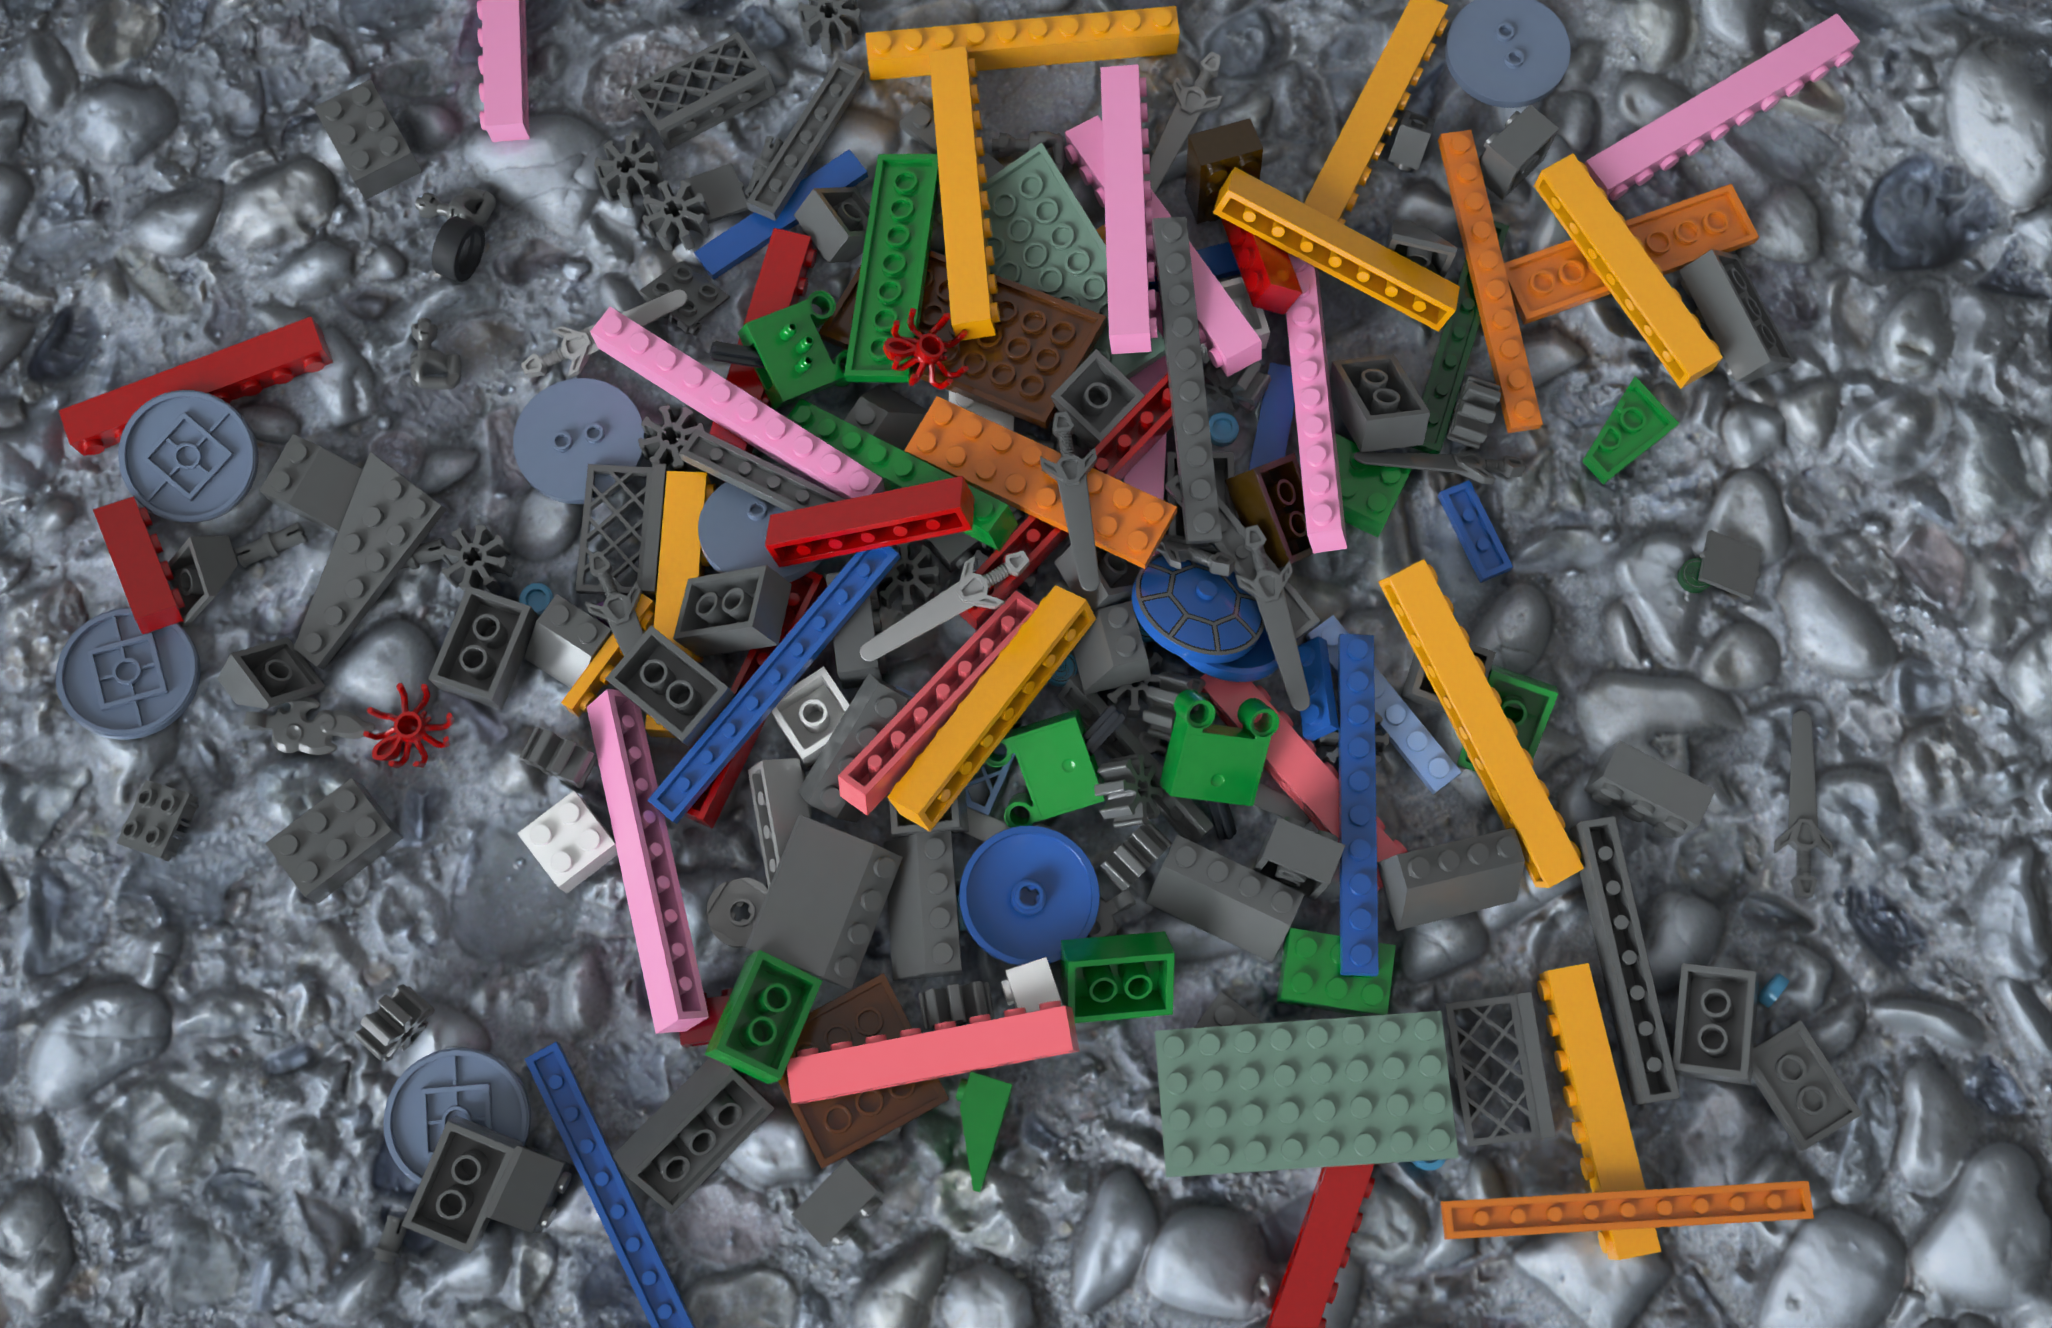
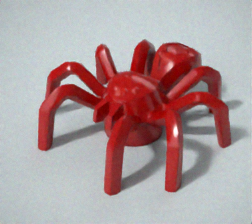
M911 308L907 324L911 332L919 340L901 336L898 333L900 322L895 320L891 329L894 338H888L885 341L883 351L887 358L893 361L892 369L896 371H904L917 362L920 363L916 374H911L909 379L910 386L920 381L926 366H929L930 384L943 390L953 382L949 378H959L969 370L968 366H963L956 372H949L941 362L947 359V356L942 355L947 352V349L944 348L957 345L967 335V331L962 330L954 339L943 342L935 334L951 318L950 313H945L927 334L923 335L914 324L916 309ZM912 355L914 356V357L911 358L910 360H908V361H906L905 363L899 365L900 361H902V360H904V359H906V358H908V357H910V356H912ZM935 364L942 374L948 377L942 383H938L935 380Z
M398 683L396 688L401 696L402 713L399 716L379 711L373 707L367 709L368 714L377 718L391 720L394 722V726L385 732L377 734L364 731L363 735L372 740H381L374 746L372 757L376 760L389 761L388 765L394 768L402 767L409 760L411 746L414 743L421 755V761H415L413 766L423 768L426 765L428 754L421 739L436 748L450 746L448 736L443 738V742H440L428 735L426 731L445 730L453 725L455 719L449 712L446 715L447 721L445 723L428 724L432 719L430 716L425 718L427 715L425 710L418 715L430 699L428 686L426 684L421 685L424 694L422 701L410 712L408 709V693L404 685ZM405 742L403 757L399 761H394L401 753L403 743Z

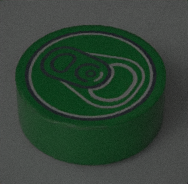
M1699 558L1686 561L1678 571L1679 584L1690 593L1703 592L1710 586V584L1698 580L1702 559Z

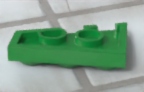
M1635 376L1582 462L1605 485L1672 432L1680 423Z

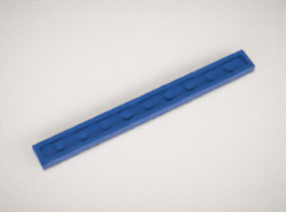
M890 546L856 552L647 801L677 824L901 558L899 553Z
M1339 634V843L1345 845L1339 860L1340 975L1377 976L1379 972L1374 635Z
M556 1041L524 1058L651 1327L696 1328L627 1182L612 1156L613 1153L560 1043Z

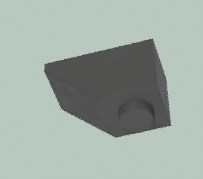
M1405 110L1388 161L1394 162V167L1404 171H1411L1412 168L1419 169L1435 119Z

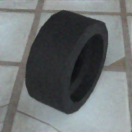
M457 216L449 218L443 224L436 236L431 257L432 267L437 274L458 282H464L473 275L484 252L485 232L482 226Z

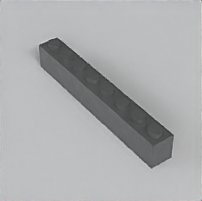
M1615 816L1581 821L1573 826L1570 832L1572 841L1577 845L1581 853L1580 861L1584 869L1579 872L1632 1106L1680 1098Z

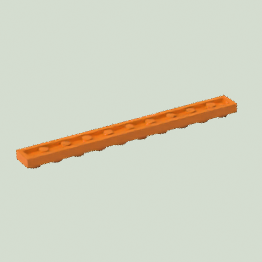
M1472 130L1441 133L1438 143L1496 385L1501 386L1499 390L1501 392L1500 403L1507 432L1514 433L1539 429L1543 422Z
M1809 1181L1441 1201L1444 1239L1814 1219Z

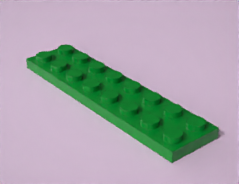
M878 154L844 373L847 382L909 383L911 374H913L914 365L904 371L893 370V361L887 358L883 351V346L888 338H894L891 329L895 320L900 322L898 333L901 336L918 338L911 332L907 320L910 309L915 308L914 324L919 331L939 188L937 154ZM912 355V356H910V357H908V358H906V359L900 361L899 365L905 363L906 361L910 360V359L913 358L914 356Z

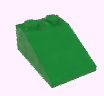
M1492 664L1487 681L1490 687L1495 688L1502 700L1500 706L1506 718L1511 719L1515 724L1518 732L1516 737L1521 747L1526 749L1533 759L1558 696L1557 686ZM1462 746L1456 765L1475 771Z
M970 1072L968 1079L961 1078L955 1099L961 1102L960 1112L973 1191L981 1193L1013 1084Z

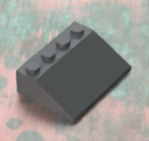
M798 815L745 948L755 952L761 950L817 978L852 989L903 857L876 844L805 816Z

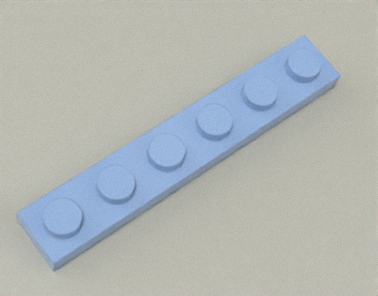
M1332 615L1309 632L1306 639L1309 641L1320 636L1327 640L1330 667L1338 677L1339 634L1349 633ZM1374 665L1375 712L1383 718L1378 728L1384 735L1389 734L1390 743L1434 795L1462 772Z

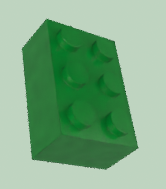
M1336 434L1345 523L1375 537H1379L1410 474L1411 468L1361 464L1354 459V454L1360 451L1356 443Z
M1290 928L1284 939L1276 1002L1356 1016L1388 1015L1396 945L1378 942L1379 974L1377 976L1340 975V936Z
M1166 932L1061 940V1002L1063 1006L1072 1007L1075 1023L1173 1015L1175 953Z
M761 950L747 956L705 1055L766 1084L781 1080L823 980Z

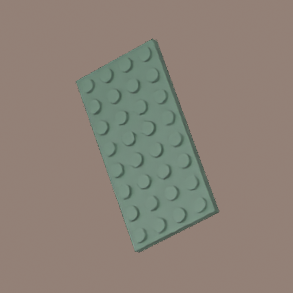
M1042 142L989 178L987 183L982 184L983 191L987 190L990 203V210L985 211V218H990L993 235L992 238H987L988 246L993 247L995 265L990 266V273L1105 315L1108 324L1090 355L1097 349L1127 379H1130L1166 355L1164 338L1158 328V338H1151L1152 352L1111 354L1106 244ZM941 211L936 216L943 226V217Z
M1441 1011L1155 1031L1166 1178L1459 1158Z

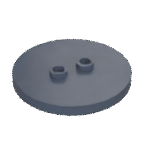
M1474 0L1466 5L1454 18L1445 43L1447 66L1457 84L1478 101L1501 108L1525 107L1537 103L1550 95L1562 81L1571 55L1569 37L1561 20L1553 11L1537 0Z
M574 378L557 382L535 395L521 412L513 437L516 462L526 480L544 496L562 503L584 504L588 464L640 467L644 455L640 449L638 439H646V434L641 425L643 420L632 400L620 389L607 382L591 378ZM595 475L594 486L601 494L616 483L610 475ZM617 475V476H618V478L620 479V478H622L624 475ZM620 487V488H619L617 491H615L613 494L617 493V492H618L619 490H621L622 488ZM595 493L593 495V500H595L598 497Z
M178 390L156 396L143 404L132 415L120 439L118 460L126 487L132 496L143 507H146L148 511L176 522L199 523L225 515L246 497L257 474L258 447L250 425L232 405L216 396L201 391Z
M728 482L718 487L702 508L698 522L699 540L704 556L718 573L768 565L788 582H792L808 574L822 559L779 568L767 550L765 542L770 515L787 511Z
M130 607L114 609L97 615L84 623L66 642L56 667L57 693L67 713L90 732L102 737L118 740L142 738L168 727L186 711L198 689L201 674L200 658L193 640L178 623L142 635Z
M446 1048L417 1060L396 1081L385 1106L384 1136L394 1162L413 1182L418 1185L420 1184L447 1121L455 1116H460L523 1142V1146L526 1145L531 1127L529 1097L519 1076L499 1057L476 1048Z

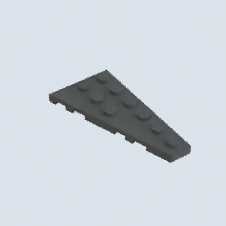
M371 452L366 460L294 645L296 651L316 667L323 670L447 510Z

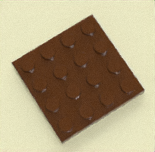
M883 973L809 1012L790 1059L797 1058V1051L803 1049L818 1048V1052L823 1053L831 1051V1044L852 1041L854 1047L866 1044V1037L886 1034L887 1040L900 1038L899 1031L912 1029L885 974ZM787 1067L782 1079L778 1081L821 1169L830 1166L949 1101L939 1078L804 1104L791 1102Z

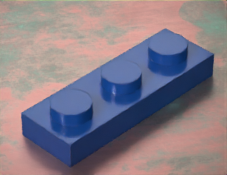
M1468 480L1441 491L1438 494V498L1480 583L1509 572L1513 565L1471 481Z
M1320 636L1298 646L1310 696L1309 707L1304 711H1300L1303 738L1311 742L1339 729L1327 640Z

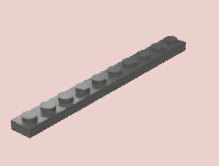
M1186 217L1153 218L1151 223L1186 545L1216 543L1222 540L1187 220Z

